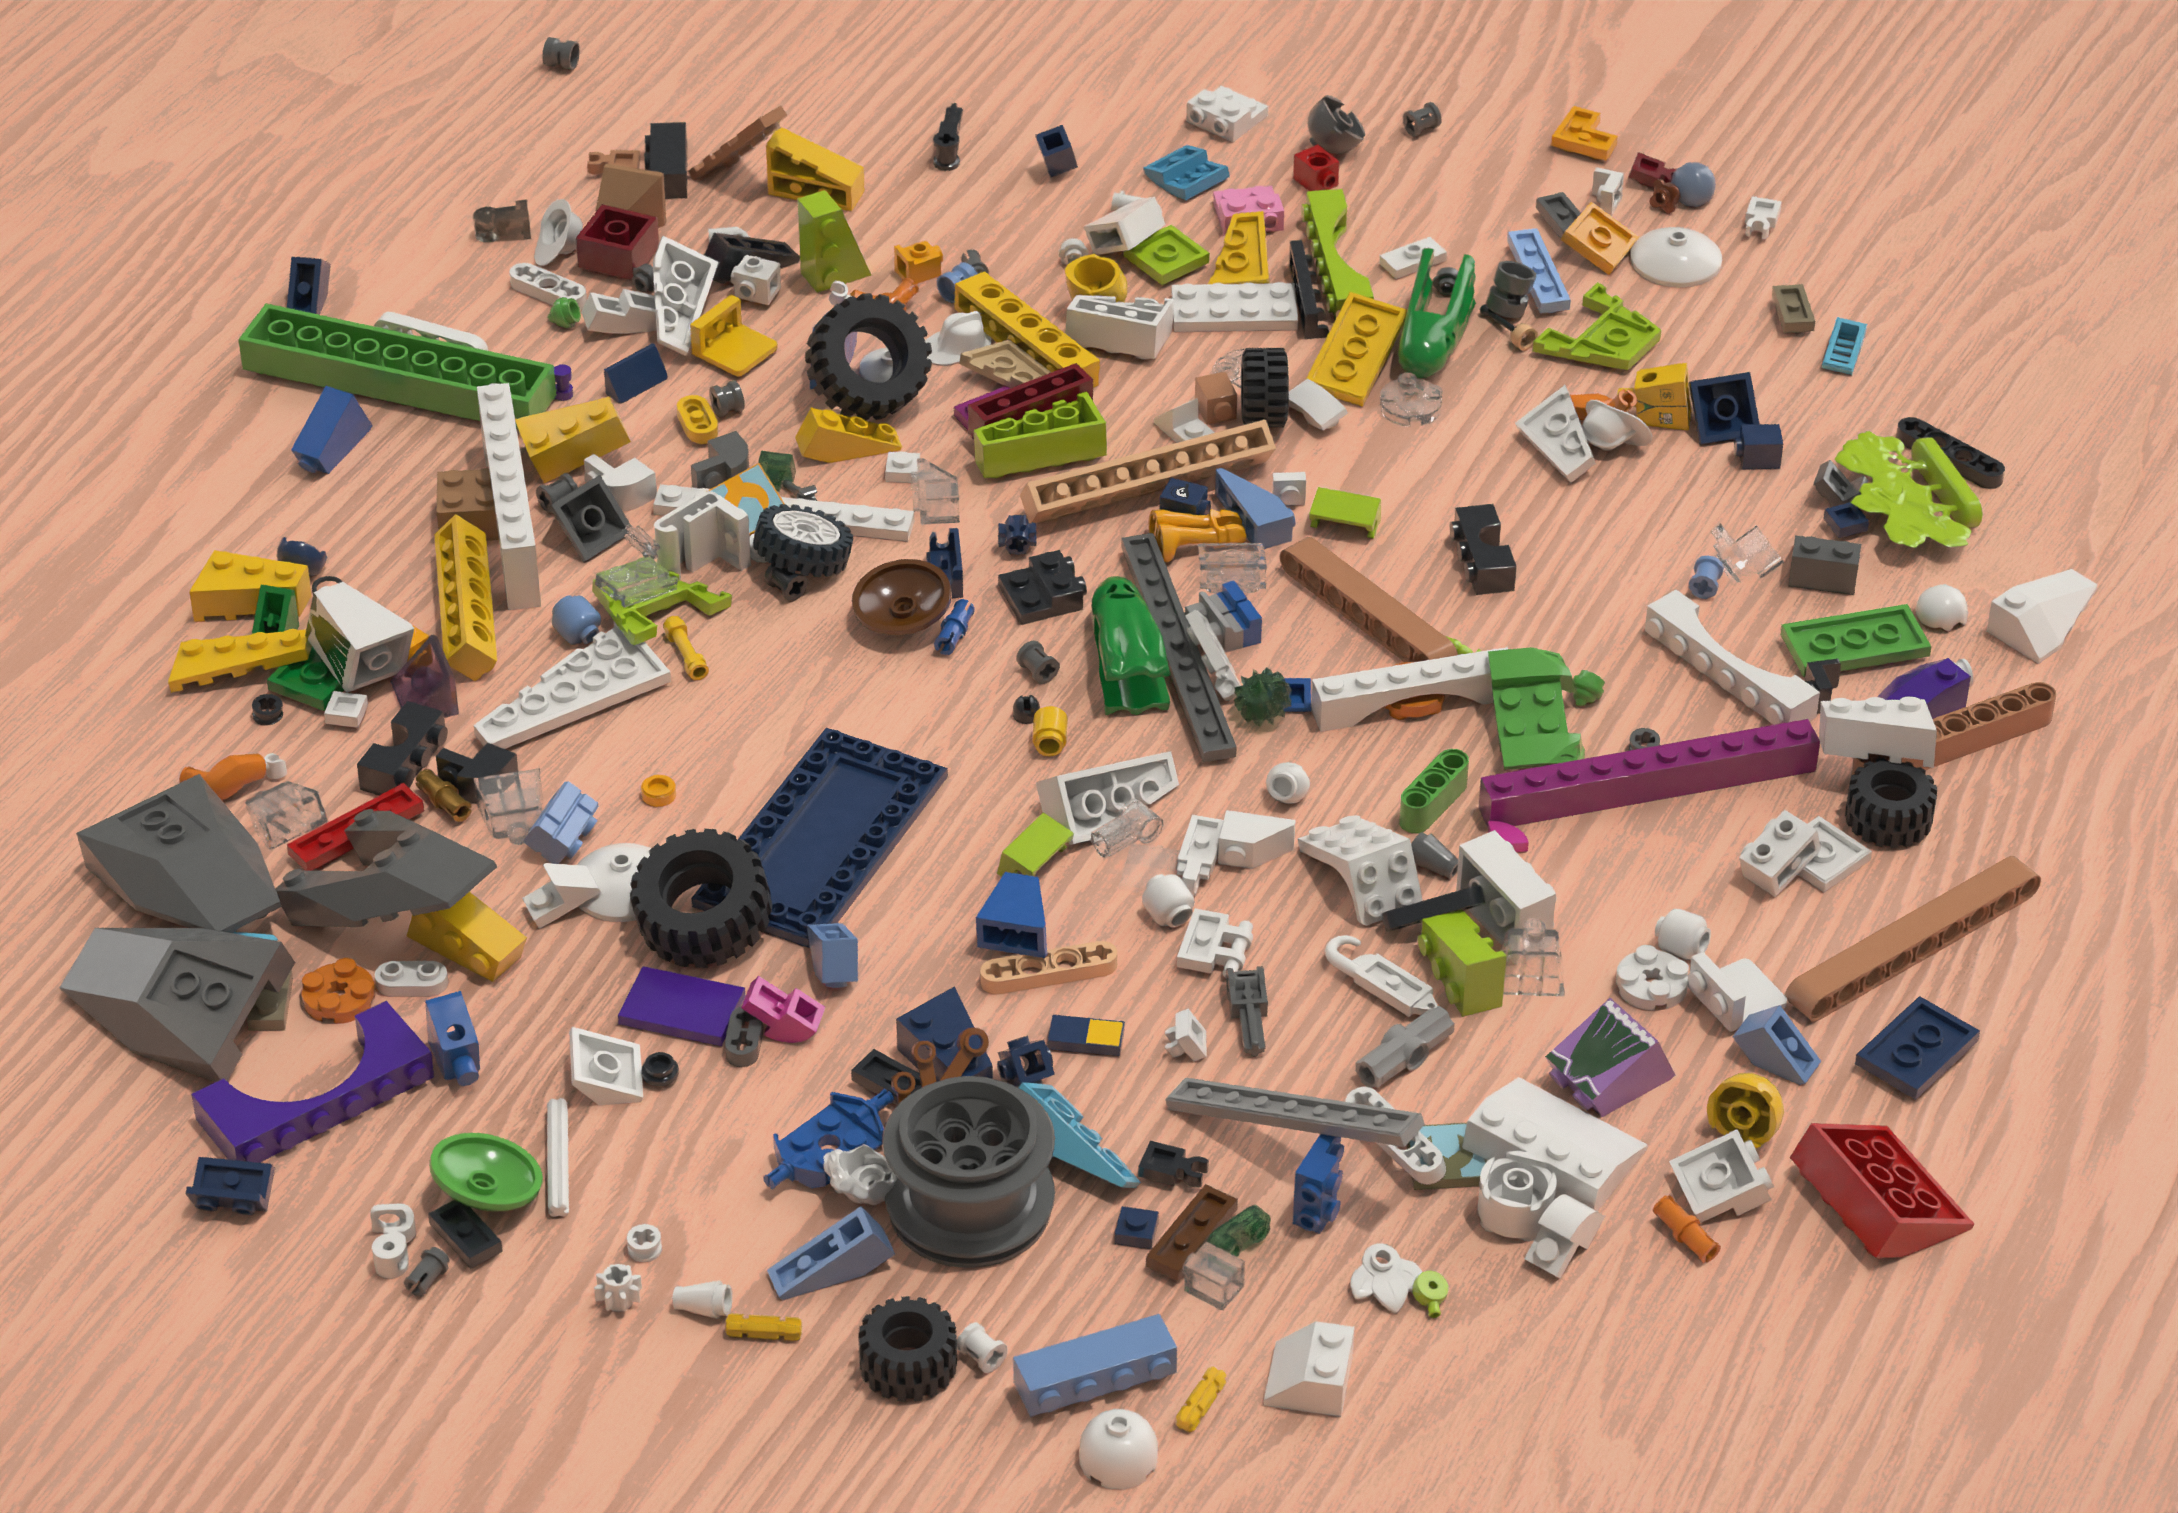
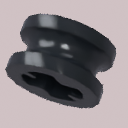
M263 694L256 697L252 702L253 720L260 725H273L279 722L283 717L282 700L273 694Z

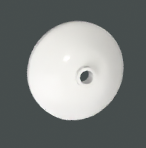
M1665 227L1652 230L1641 236L1631 248L1630 261L1634 270L1652 283L1666 287L1687 288L1712 280L1721 269L1722 254L1719 247L1710 238L1698 231L1682 227Z
M635 843L611 844L591 852L580 860L577 865L587 866L601 893L578 907L588 915L604 921H635L636 918L630 902V892L632 890L630 883L632 875L638 872L637 865L644 856L647 858L650 856L649 850L651 848Z

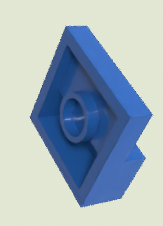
M1320 1134L1295 1171L1293 1224L1305 1230L1320 1234L1328 1221L1333 1222L1339 1213L1341 1202L1337 1200V1192L1343 1177V1171L1339 1170V1164L1344 1153L1341 1137Z

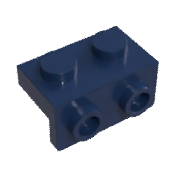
M198 1157L193 1187L187 1186L185 1194L195 1204L196 1208L204 1211H217L218 1207L232 1208L233 1212L242 1215H253L255 1211L267 1212L275 1167L268 1163Z

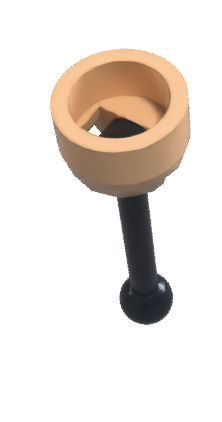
M1486 304L1480 307V313L1483 316H1490L1511 331L1510 339L1516 347L1522 351L1533 347V341L1538 337L1536 329L1524 323L1517 324L1515 327L1491 311Z

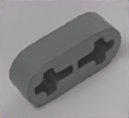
M742 1006L733 1010L730 1015L725 1040L726 1059L733 1066L748 1067L753 1065L759 1057L764 1027L762 1021L743 1010ZM745 1022H749L748 1029L742 1028ZM741 1044H747L744 1050L740 1051Z

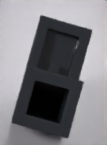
M487 743L473 759L443 748L436 755L438 777L444 782L447 781L458 789L459 795L472 804L487 803L502 797L519 780L517 754Z

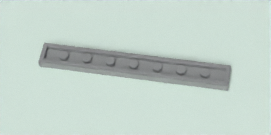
M1185 1078L1165 1099L1168 1109L1173 1111L1405 1147L1425 1125L1421 1113Z

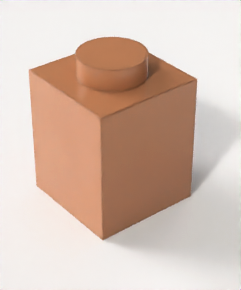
M1226 372L1195 377V399L1199 400L1198 410L1205 423L1208 425L1237 419V392Z

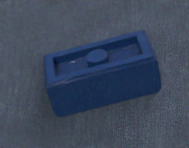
M652 343L604 369L606 395L617 403L622 404L668 379L667 371L655 344Z

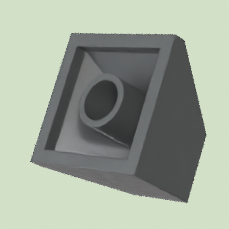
M601 475L584 483L549 506L583 562L634 531Z

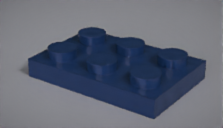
M1919 996L1856 1054L1855 1065L1916 1100L1979 1041L1980 1030Z

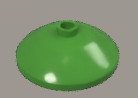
M462 1133L447 1137L435 1146L429 1162L430 1173L443 1192L455 1201L478 1210L501 1212L522 1207L536 1198L542 1185L543 1176L541 1168L530 1153L509 1140L490 1134Z

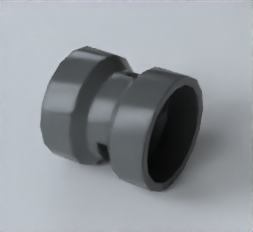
M548 37L544 43L542 53L544 65L555 67L558 64L562 65L564 69L569 70L576 68L580 56L579 43L571 40L561 42L559 38Z

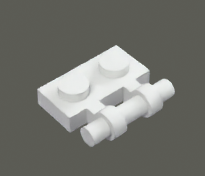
M1194 908L1177 955V967L1212 974L1215 964L1224 966L1222 974L1225 978L1226 968L1241 971L1246 960L1244 952L1250 948L1253 940V934L1251 933L1253 924L1244 920L1240 922L1239 927L1229 925L1228 914ZM1222 943H1231V949L1221 947Z

